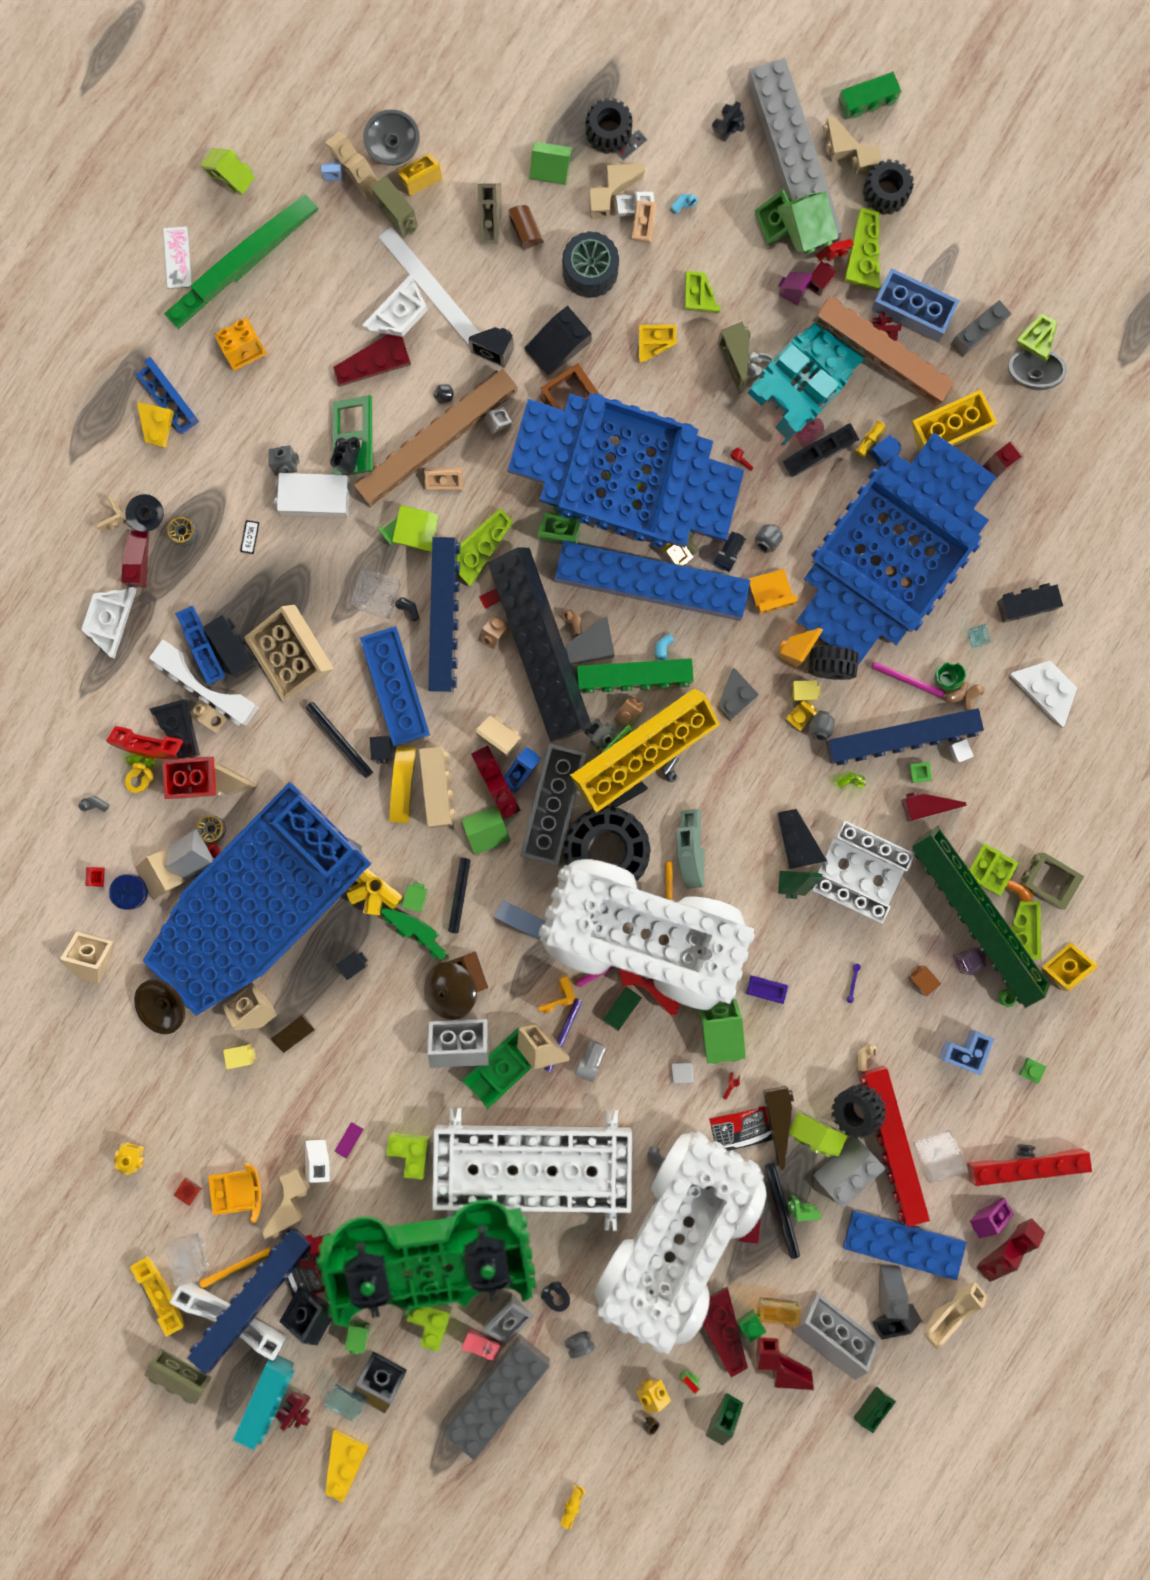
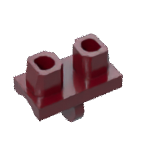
M880 312L879 318L872 319V323L879 324V326L873 327L886 332L889 338L897 341L901 325H886V323H892V317H886L885 312Z
M295 1391L288 1396L286 1402L293 1407L292 1410L288 1411L285 1407H282L275 1415L276 1419L281 1423L279 1428L283 1432L287 1428H291L295 1420L294 1427L297 1429L301 1424L304 1426L309 1424L310 1419L307 1415L310 1411L307 1408L304 1409V1407L310 1400V1396L307 1394L302 1396Z

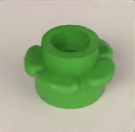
M1011 988L1002 989L999 992L998 1001L1001 1005L1012 1007L1016 1003L1015 993Z

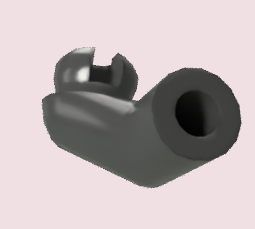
M677 756L662 767L663 775L667 782L673 783L677 780V774L674 770V766L679 760Z
M91 796L81 800L78 807L83 812L94 808L106 812L110 804L96 796Z
M657 1146L649 1148L648 1158L655 1166L661 1167L666 1158L660 1155Z

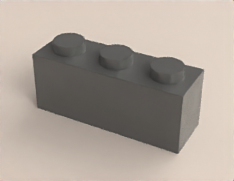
M998 300L957 334L951 344L964 357L1003 325L1012 313Z

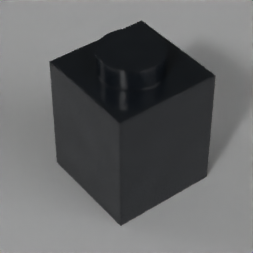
M389 735L369 737L372 761H376L377 764H388V760H393L391 737Z
M356 950L337 963L336 966L346 980H349L368 967L366 963L368 959L362 951L359 953Z

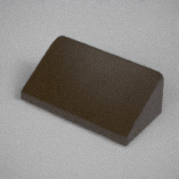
M303 1014L273 1036L271 1040L285 1053L315 1029Z

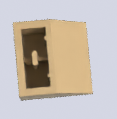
M537 1024L518 1029L517 1048L534 1069L570 1061V1057L554 1037Z

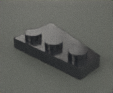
M187 699L149 709L152 715L156 717L159 722L158 725L163 729L167 737L183 740V744L176 754L179 759L200 755Z

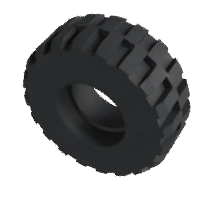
M605 806L597 813L591 809L579 816L573 822L565 837L564 858L566 866L576 860H591L589 856L591 840L600 833L611 832L618 835L625 846L624 858L617 867L633 874L637 882L645 873L651 853L649 836L642 823L631 813Z

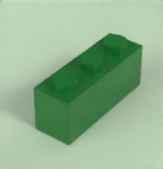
M893 71L842 89L838 101L845 119H855L863 113L875 112L885 105H894L902 91Z

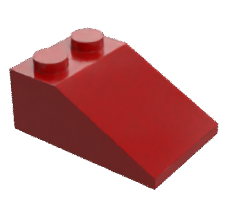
M214 756L162 761L164 799L216 796Z

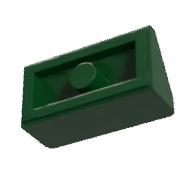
M875 1387L855 1414L854 1419L863 1428L874 1433L896 1401L879 1387Z

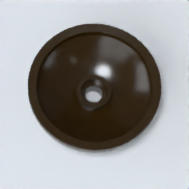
M443 962L434 966L428 972L424 982V994L429 1007L438 1016L455 1020L466 1016L473 1009L477 1000V986L472 974L464 966L455 962Z
M150 979L143 982L137 988L134 996V1005L140 1020L146 1027L156 1033L165 1035L177 1031L182 1026L185 1020V1006L180 994L173 986L163 980Z

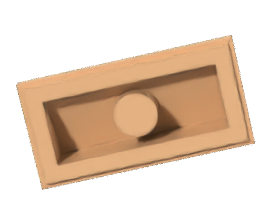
M637 200L632 240L652 244L657 211L656 202Z
M425 468V490H463V468Z

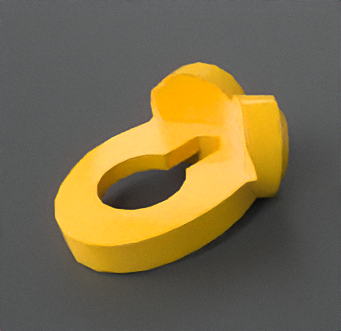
M134 763L133 769L126 776L125 786L132 793H140L149 786L150 781L153 780V774L145 765ZM144 772V776L141 778V785L137 788L131 785L132 778Z

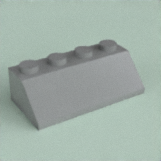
M819 1293L814 1295L799 1315L793 1329L795 1334L854 1380L869 1372L880 1342Z

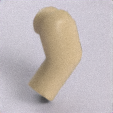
M872 1044L865 1045L857 1053L858 1071H867V1060L877 1054L876 1046Z

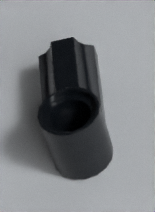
M732 531L724 547L717 554L713 564L730 572L746 538Z

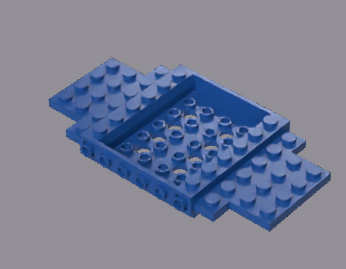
M570 393L565 410L528 399L507 470L508 473L543 483L539 502L557 507L556 513H560V516L564 518L572 517L578 519L583 524L591 523L597 525V528L602 530L610 529L621 536H632L636 541H647L655 547H665L667 543L682 548H685L687 545L690 531L723 542L727 540L744 474L743 469L710 459L713 441L697 436L699 429L693 425L677 422L671 417L658 416L653 411L646 412L640 410L639 407L634 405L622 404L621 401L616 399L604 398L603 395L598 393H590L587 399ZM617 436L620 439V444L617 446L612 445L610 437ZM653 448L656 451V456H647L646 449ZM608 453L613 454L615 462H607L605 455ZM648 465L651 468V474H643L641 467ZM607 471L610 473L611 478L605 481L601 478L600 473ZM640 482L644 483L647 490L639 492L636 485ZM598 488L605 490L606 496L604 498L596 496L595 491ZM639 500L642 508L640 510L634 509L632 501Z
M936 433L932 434L911 464L895 453L885 467L881 465L879 469L874 468L868 477L871 479L867 486L863 483L857 494H859L857 500L850 501L845 508L848 510L844 517L839 516L834 523L837 526L833 532L828 531L823 538L825 543L822 548L817 547L811 555L814 557L811 561L814 565L803 580L815 587L818 592L796 622L809 631L821 628L823 631L819 638L830 646L845 647L858 652V665L880 635L896 646L907 631L909 633L913 630L917 631L923 624L921 619L924 615H929L934 609L933 603L935 600H940L946 593L944 589L948 583L952 584L957 578L958 574L956 572L960 567L963 569L970 559L967 558L971 552L975 553L981 545L979 541L982 536L979 533L989 519L974 508L997 477ZM880 513L888 515L887 523L881 524L878 521L877 517ZM901 524L904 527V532L901 535L895 534L893 532L894 525ZM911 535L919 537L918 545L912 546L909 544L908 540ZM858 544H862L866 548L865 553L862 555H858L855 552V546ZM927 546H932L935 549L934 556L927 557L924 554V549ZM873 555H878L881 558L880 565L873 566L870 563V558ZM893 566L896 568L897 573L894 577L886 575L887 567ZM904 577L912 580L910 588H904L901 585V580Z

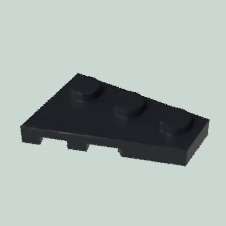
M798 809L777 813L789 869L828 861Z

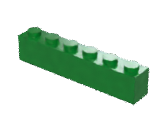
M692 658L577 666L578 687L580 691H583V694H592L594 690H602V693L613 692V689L621 688V691H632V688L640 687V690H650L651 686H659V689H668L670 685H678V688L689 687V684L694 682Z

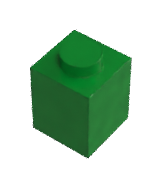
M754 1309L737 1319L740 1328L750 1343L767 1332Z

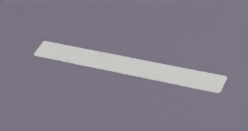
M390 227L379 236L381 241L406 271L413 276L416 283L469 345V337L480 332L397 232Z

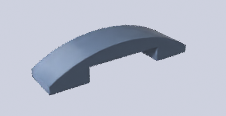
M504 900L495 915V918L540 940L539 930L542 925H545V920Z

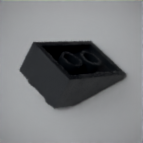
M567 305L553 316L524 348L549 377L592 342V333Z

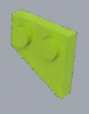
M686 271L684 310L719 314L721 307L717 305L714 299V292L708 284L705 272Z
M1041 313L1017 339V345L1046 362L1055 336L1057 322Z

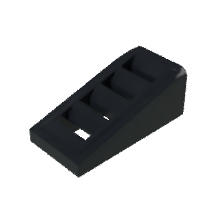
M640 781L611 803V807L617 808L645 792L648 787Z

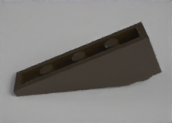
M787 1086L765 1089L763 1093L778 1167L780 1170H785L792 1113L791 1102H794L792 1090H789Z

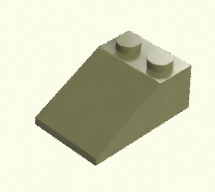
M743 322L722 329L718 340V346L739 394L743 393L747 382L749 342L751 337L748 327H745Z

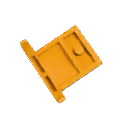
M246 1163L244 1167L247 1170L211 1174L208 1176L213 1215L252 1210L250 1221L251 1223L257 1221L262 1206V1191L259 1174L254 1165Z

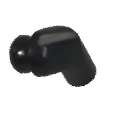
M401 597L395 602L397 609L408 611L411 621L420 619L416 604L413 601Z

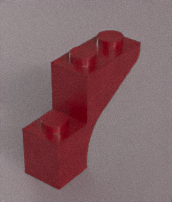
M487 745L471 753L503 819L521 811L489 746Z
M1032 1218L1018 1224L1011 1237L980 1261L976 1268L989 1282L1016 1271L1024 1254L1039 1248L1046 1232Z
M758 1338L756 1350L757 1370L773 1371L774 1388L814 1390L812 1370L784 1356L780 1352L778 1338Z

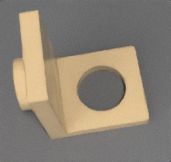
M112 497L108 499L116 515L96 524L97 528L102 532L114 530L119 527V524L126 521L117 502Z
M201 699L198 700L190 711L192 717L215 733H218L228 719ZM215 716H219V723L215 726H212V718Z

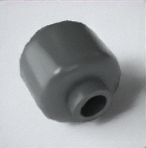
M774 524L762 526L755 536L756 547L764 553L774 552L783 540L780 528Z
M819 711L815 716L812 715L810 717L808 732L814 739L824 741L833 735L835 719L829 715V712Z

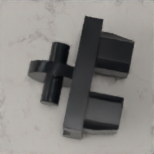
M737 101L734 105L725 104L722 108V116L725 118L723 120L717 118L712 123L713 131L718 133L720 139L724 142L727 141L731 133L735 134L736 131L743 132L745 129V124L743 123L745 117L740 109L741 103Z

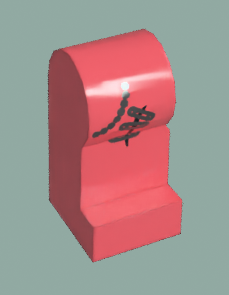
M469 1327L461 1349L494 1361L501 1348V1343Z

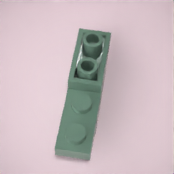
M682 810L681 828H676L680 870L687 889L704 887L705 849L701 848V810Z

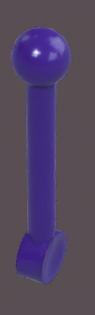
M860 964L853 965L854 974L850 994L847 997L848 1003L854 1002L853 993L857 973L861 969Z

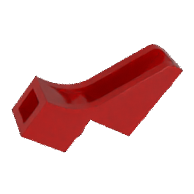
M619 968L623 987L629 985L642 986L653 995L670 1015L678 1014L677 1009H680L679 1002L661 993L655 987L653 979L646 980V976Z

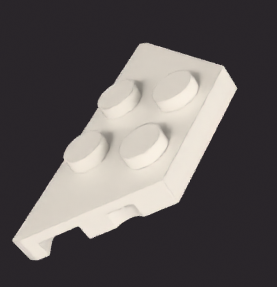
M409 275L362 325L364 330L404 336L428 310L413 276Z
M134 587L119 591L112 590L107 593H94L81 629L109 657L114 659L137 591Z
M1051 661L1015 671L1009 675L1060 728L1065 725L1077 687Z

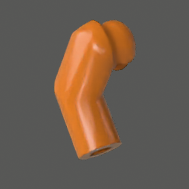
M1009 880L1006 889L1016 893L1021 901L1028 902L1032 900L1033 893L1027 887Z

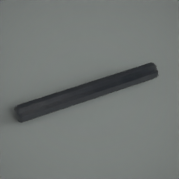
M314 702L309 703L305 707L306 710L365 778L370 777L373 774L372 769Z
M768 1163L765 1165V1170L789 1256L791 1259H796L800 1257V1252L777 1169L774 1163Z

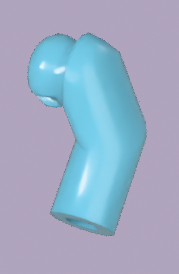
M692 194L680 195L670 207L672 213L677 214L682 208L695 206L698 203V198Z
M670 633L660 639L655 645V656L658 660H666L668 658L666 654L667 646L674 641Z

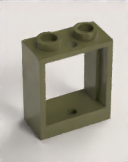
M387 176L383 177L371 187L375 203L404 238L407 235L413 234L418 227L415 211Z
M1045 852L1035 854L1030 861L1031 866L1029 870H1026L1021 876L1020 880L1022 882L1020 885L1027 887L1034 895L1054 907L1065 910L1084 876ZM1045 861L1070 875L1057 898L1032 884Z

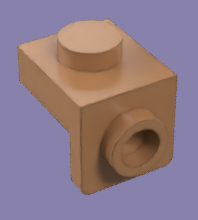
M493 614L482 628L478 640L494 649L498 640L508 629L509 624Z
M629 696L614 719L625 727L627 725L632 727L645 708V705L642 704L640 699Z

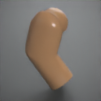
M565 610L562 613L563 620L572 625L573 636L580 635L582 633L581 617L572 610Z
M964 681L957 690L946 691L943 695L944 701H948V703L961 701L965 696L969 683Z
M976 684L966 691L964 696L965 711L974 709V700L984 694L982 686Z

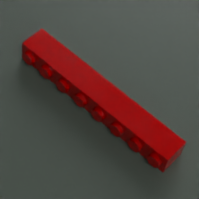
M881 1066L863 1071V1077L860 1078L862 1086L868 1085L870 1090L872 1088L877 1090L876 1094H880L882 1096L880 1098L881 1101H884L886 1104L884 1106V1109L887 1110V1114L884 1115L886 1119L882 1123L883 1125L877 1129L879 1134L876 1135L879 1146L883 1147L884 1153L881 1156L884 1165H888L889 1172H887V1178L894 1187L892 1196L900 1208L897 1211L899 1220L907 1227L929 1222V1214L888 1068Z

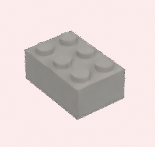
M487 1019L429 1022L428 1060L430 1068L489 1065V1028Z

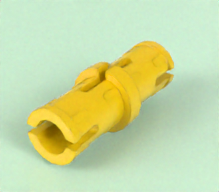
M877 420L869 433L864 435L863 442L855 451L859 457L865 458L871 448L876 446L879 437L887 428L883 422Z
M573 1486L571 1496L565 1503V1511L560 1521V1525L565 1529L572 1528L575 1516L580 1511L581 1500L585 1494V1489L581 1486Z

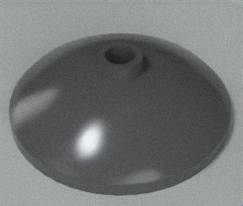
M389 109L378 112L367 122L363 140L368 154L375 161L383 165L395 166L407 162L414 156L419 147L420 134L418 126L412 117L400 110Z
M1024 349L1015 353L1008 364V372L1011 378L1020 386L1030 390L1041 391L1054 388L1063 382L1067 372L1065 362L1051 351L1048 360L1045 362Z

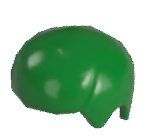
M946 662L937 668L934 675L935 682L943 690H956L962 686L966 678V670L960 663L950 664Z

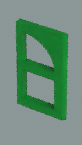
M367 395L332 402L333 451L338 438L349 439L350 437H357L359 440H362V445L357 457L355 470L350 475L372 472V396ZM362 406V430L341 434L340 410ZM333 467V475H344Z

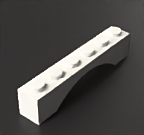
M163 639L149 657L154 661L153 666L160 671L163 669L169 672L168 676L176 682L179 680L184 682V688L191 693L194 691L198 692L201 700L207 704L209 702L215 704V710L223 715L226 712L232 716L230 720L238 726L240 724L247 726L260 708L241 694H220L205 688L189 671L183 653Z
M186 1279L179 1285L170 1301L171 1304L187 1313L204 1317L213 1322H217L216 1317L218 1314L230 1306L229 1303ZM256 1318L240 1335L256 1352L272 1361L276 1358L287 1338L286 1335Z

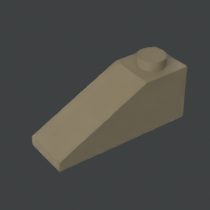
M501 183L478 184L480 244H499L502 208Z

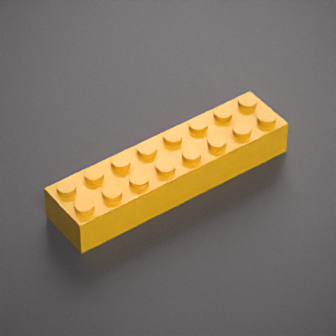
M694 688L570 776L586 804L597 813L714 730L720 723L706 695Z

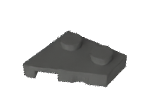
M733 668L717 707L729 720H732L759 694Z

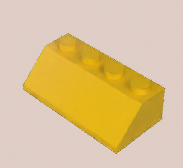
M981 389L912 421L915 443L919 452L933 433H936L955 447L992 430L997 425L996 418Z

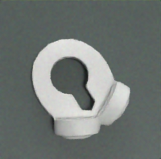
M752 352L748 356L747 375L749 377L759 376L763 370L761 367L756 366L755 362L760 363L764 360L770 364L774 358L765 353L756 354Z

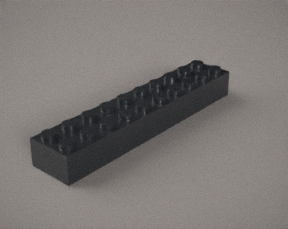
M517 547L489 561L488 565L550 742L563 740L592 728L530 548Z

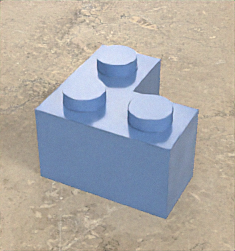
M970 1029L964 1047L945 1040L939 1059L981 1075L994 1038Z

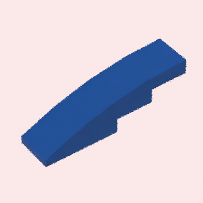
M194 605L175 613L207 684L209 685L226 677Z

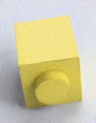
M817 680L793 681L791 683L792 703L801 702L802 700L804 702H815L818 700V697H820V685H817Z
M250 1044L223 1050L226 1069L254 1063L255 1051L254 1048H251Z

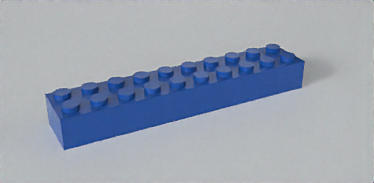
M563 541L555 576L556 583L741 621L743 618L751 581Z

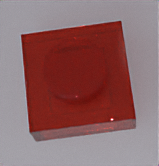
M185 1178L173 1196L191 1206L202 1188L188 1178Z

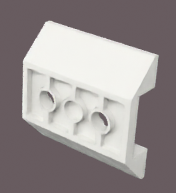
M844 821L825 856L828 861L822 862L817 872L822 874V878L815 884L812 891L883 924L891 908L889 906L890 900L903 872L908 871L914 854L854 824ZM842 858L848 862V866L844 870L838 867V861ZM876 875L882 877L883 881L880 886H876L873 883V878Z

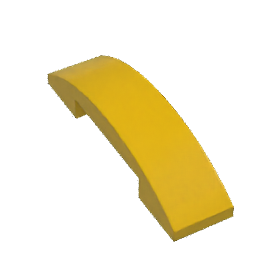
M397 746L392 778L389 822L409 824L416 747Z
M147 1256L129 1266L138 1284L141 1283L156 1310L159 1316L157 1320L165 1336L167 1337L183 1328L184 1323L179 1308L170 1303L173 1295L152 1260Z

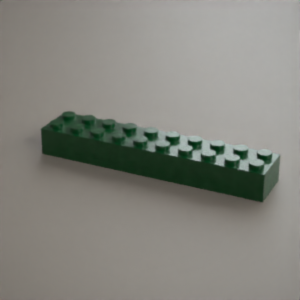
M936 826L920 836L912 845L914 856L922 861L924 870L928 875H932L938 890L944 892L948 904L956 909L959 920L968 926L971 937L977 939L983 954L989 956L993 968L1001 973L1005 985L1015 993L1014 997L1017 1002L1027 1008L1044 999L1050 983L940 827Z

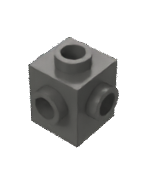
M291 445L269 449L268 465L275 476L279 475V473L297 472L299 456L297 452H294Z
M597 718L591 723L592 728L584 732L592 739L589 743L598 750L600 747L605 749L617 737L613 733L615 728L607 722L603 724Z

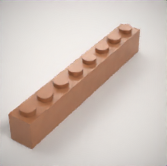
M829 296L813 319L816 324L826 329L934 405L943 401L954 383L947 374L935 370L931 363L922 361L918 354L912 351L909 352L902 343L893 341L886 332L873 327L870 321L857 316L854 310L847 309L836 298Z

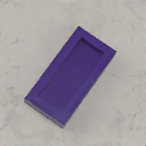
M750 975L746 994L784 1004L789 985Z

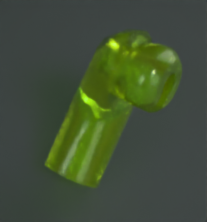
M135 754L126 757L130 766L141 762L146 767L151 768L156 763L154 758Z
M852 772L836 780L840 788L850 783L860 789L866 785L863 775Z

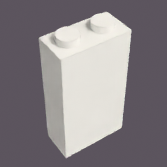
M279 473V479L275 481L278 498L275 497L274 506L280 515L348 517L350 479L347 475Z

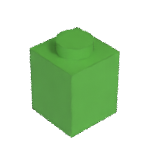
M413 882V885H408L402 907L423 912L428 889L424 888L425 885Z
M351 1321L348 1328L345 1350H349L351 1354L356 1355L364 1353L367 1348L371 1324Z

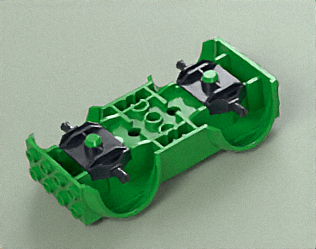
M478 1200L463 1206L455 1213L454 1217L393 1226H388L373 1217L350 1219L337 1228L333 1234L323 1235V1242L319 1245L321 1257H318L317 1264L318 1269L322 1270V1286H326L325 1300L330 1303L328 1308L329 1316L333 1317L334 1325L348 1327L352 1317L364 1309L371 1311L372 1318H375V1315L378 1318L380 1316L378 1307L385 1305H394L401 1308L404 1316L408 1315L411 1309L452 1303H458L462 1307H467L470 1300L482 1292L489 1293L491 1302H493V1296L494 1301H497V1290L505 1288L515 1290L520 1294L522 1302H527L530 1298H533V1289H536V1281L534 1276L535 1266L532 1262V1248L529 1245L530 1236L529 1231H527L526 1215L522 1216L521 1208L507 1209L495 1201ZM447 1263H450V1264L453 1265V1266H449V1267H442V1266H447ZM405 1269L407 1271L413 1270V1272L402 1273Z

